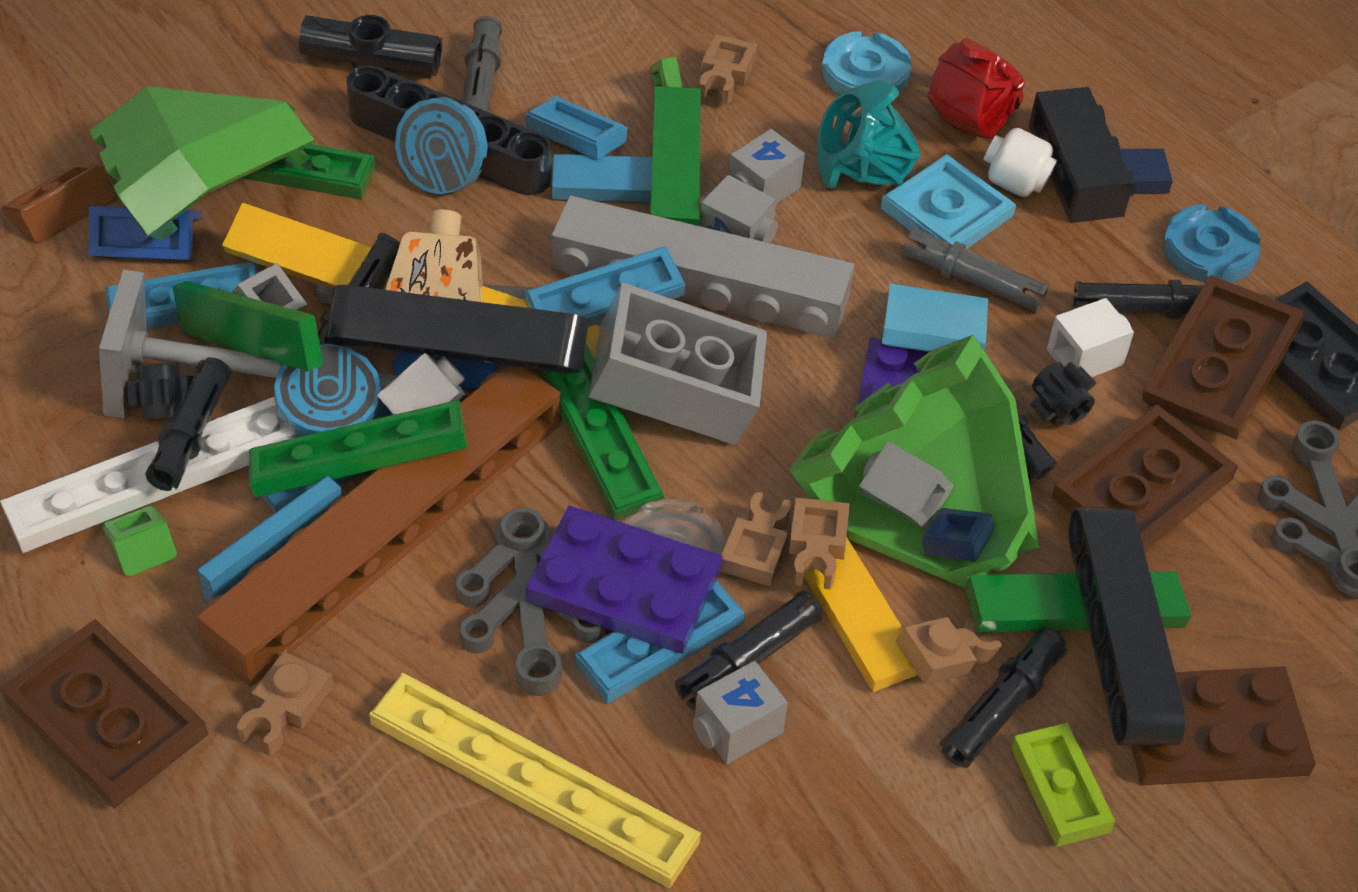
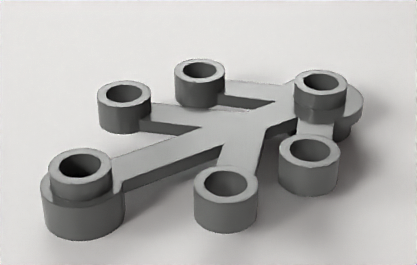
M1308 421L1299 427L1292 444V449L1297 461L1310 469L1321 504L1294 489L1291 482L1281 476H1269L1263 481L1258 493V501L1264 508L1270 511L1279 512L1288 509L1332 536L1336 548L1308 533L1306 526L1301 521L1295 518H1283L1277 522L1271 536V542L1282 553L1295 554L1301 551L1329 569L1330 579L1338 590L1348 596L1358 598V538L1356 535L1358 530V494L1346 506L1331 463L1340 441L1336 430L1321 421ZM1270 491L1278 492L1282 496L1273 495ZM1283 533H1289L1296 539L1288 538Z
M516 508L507 512L498 523L495 531L497 545L473 569L461 572L456 579V596L458 601L467 607H478L483 605L489 598V582L510 563L515 562L516 576L477 615H471L462 621L460 625V640L463 648L470 653L479 654L488 651L494 643V630L519 606L524 649L519 652L516 658V680L518 685L527 693L534 696H543L553 691L559 685L562 676V663L559 653L547 645L543 607L526 601L525 588L537 567V559H541L550 542V530L546 521L535 510ZM519 536H528V538H516V537H519ZM468 585H478L481 587L478 591L474 592L464 589ZM554 611L572 623L573 635L583 643L597 642L605 634L606 628L598 625L591 628L584 627L580 624L583 620ZM475 630H481L486 633L483 637L473 638L468 635ZM535 672H543L547 674V676L540 678L532 677L530 675Z

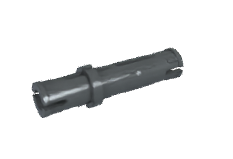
M484 16L474 22L472 44L465 53V64L468 69L462 101L489 112L494 74L501 64V53L498 47L502 34V29H500L502 25L497 19Z
M917 227L913 228L908 238L925 246L926 249L918 248L907 242L905 243L902 253L904 257L912 258L940 270L941 276L951 280L953 277H957L1028 308L1036 314L1043 302L1025 292L1030 291L1046 298L1050 287L1048 283H1042L965 250L966 245L955 241L954 244H950L921 231Z

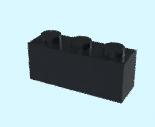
M1080 87L1036 92L1028 127L1032 135L1048 142L1053 148L1052 158L1058 161L1050 177L1070 223L1124 217L1129 197H1132L1135 193L1134 173L1130 168H1126L1120 155L1119 141L1116 136L1111 135L1106 124L1104 109L1100 104L1097 105L1090 88Z

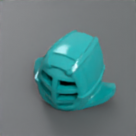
M875 81L852 88L836 97L827 107L820 124L817 139L818 171L826 188L836 189L840 172L861 183L868 182L876 185L897 184L899 186L904 183L903 179L912 170L916 160L920 159V149L911 129L898 111L890 104L898 97L899 90L891 83ZM862 106V109L860 111H858L856 114L853 113L856 109ZM835 116H837V119H836V121H835V125H834V128H833V122H834ZM848 121L851 123L844 144L842 143L844 126Z

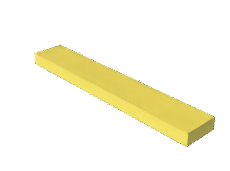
M403 672L369 714L370 724L669 889L700 843L701 833Z

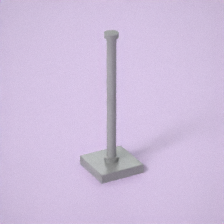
M123 269L99 346L104 416L125 419L128 409L126 381L136 380L139 371L138 366L144 363L145 358L198 366L202 359L205 361L206 358L212 357L222 360L233 372L272 378L277 377L278 370L283 364L240 351L149 338L146 323L144 272ZM378 373L382 390L398 376Z

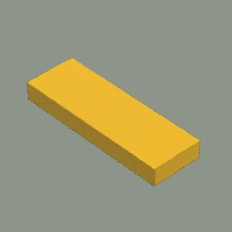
M846 537L844 560L835 559L837 565L835 582L830 590L824 589V575L818 570L805 572L804 578L873 693L918 676V674L896 642L903 627Z

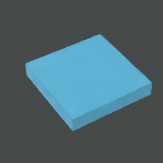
M946 154L884 195L880 209L909 231L917 227L921 231L950 244H954L955 241L963 243L967 249L1012 218L1016 204Z
M890 283L882 344L930 352L967 336L974 335L985 351L988 298Z

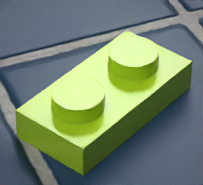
M1068 722L1014 736L1011 750L1056 847L1111 833L1115 819Z

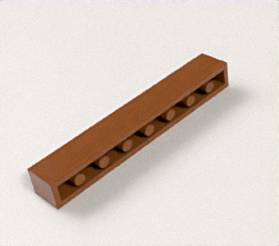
M505 366L498 373L494 372L487 376L476 391L460 402L464 414L468 448L372 470L365 481L349 494L336 498L323 515L308 527L298 529L289 538L287 544L270 558L256 563L248 571L245 578L224 595H218L208 602L202 613L197 616L204 649L248 686L254 685L269 671L283 651L293 652L560 426V392L527 368Z

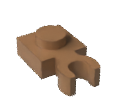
M715 34L702 60L699 83L701 98L705 99L708 91L718 89L723 91L722 104H729L733 99L734 84L744 86L757 58L758 44Z
M757 491L750 499L748 520L736 517L722 552V568L720 572L771 587L787 546L788 532L783 531V529H785L789 522L791 504L789 500L784 499L781 503V508L777 512H765L761 509L763 493Z
M795 497L789 553L798 554L794 561L793 582L796 586H802L805 572L818 570L824 575V589L830 590L833 587L837 566L835 559L844 560L850 503Z
M948 617L905 626L896 639L898 646L924 684L969 674L975 663L986 664L992 661L1002 646L999 640H992L990 642L980 640L978 636L981 632H977L973 617L967 619L962 628L959 629L955 628Z
M283 651L251 693L253 704L258 708L249 710L239 719L237 724L239 741L246 743L255 731L261 729L268 730L269 733L262 740L264 753L269 756L275 754L283 745L284 727L287 723L300 729L305 727L333 689V675Z

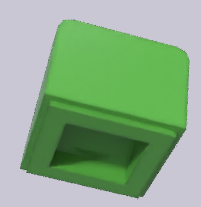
M149 505L101 525L122 571L127 576L148 570L173 560L177 556L167 523L154 506Z

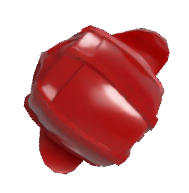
M965 37L959 43H953L945 54L938 58L939 64L934 71L927 98L932 106L935 107L937 113L955 129L980 138L992 139L1004 126L1009 116L1013 115L1015 110H1018L1024 98L1022 88L1025 85V80L1008 61L1002 59L981 44Z

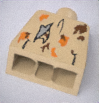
M435 210L431 213L429 233H405L402 236L385 290L484 302L481 254L476 238L460 235L462 216L451 210Z

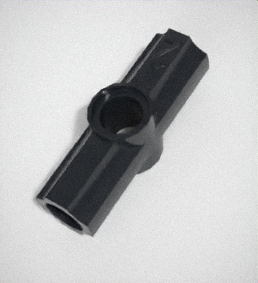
M305 15L301 24L299 51L300 54L352 62L354 69L360 66L372 65L387 71L395 69L437 76L440 68L443 43L442 38L439 36L390 29L388 21L377 15L359 16L352 22Z

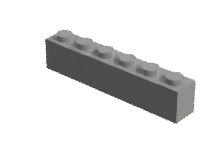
M571 195L551 235L552 270L574 276L667 246L686 285L685 295L674 298V300L836 339L850 297L855 265L854 263Z

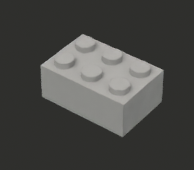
M622 282L601 322L589 398L736 445L760 408L767 331Z

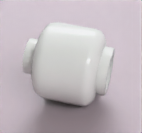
M1013 128L1005 138L996 135L983 159L991 164L988 178L992 183L1023 198L1031 195L1033 191L1039 194L1042 192L1058 161L1052 158L1053 148L1051 144L1020 128Z

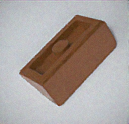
M80 162L5 204L1 210L29 239L40 243L88 216L89 206H105L114 201L116 193L103 167Z

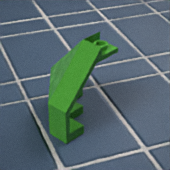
M148 86L90 130L93 140L104 149L99 154L107 172L118 181L114 185L117 195L146 234L160 241L165 240L178 230L172 220L206 194L288 155L299 163L304 164L310 158L303 149L315 140L294 113L296 109L286 101Z
M974 335L932 350L914 363L919 373L910 376L904 383L894 387L889 383L885 384L853 408L857 413L856 418L845 424L840 431L833 433L828 427L808 442L789 469L809 499L850 503L846 536L849 540L965 588L970 575H989L990 572H1000L1009 567L1016 560L1018 554L1040 548L1016 400ZM887 441L940 470L954 484L952 491L941 508L992 514L994 531L976 562L924 555L922 538L927 530H923L877 503L859 487L863 480L862 475L866 463L873 454L881 452Z

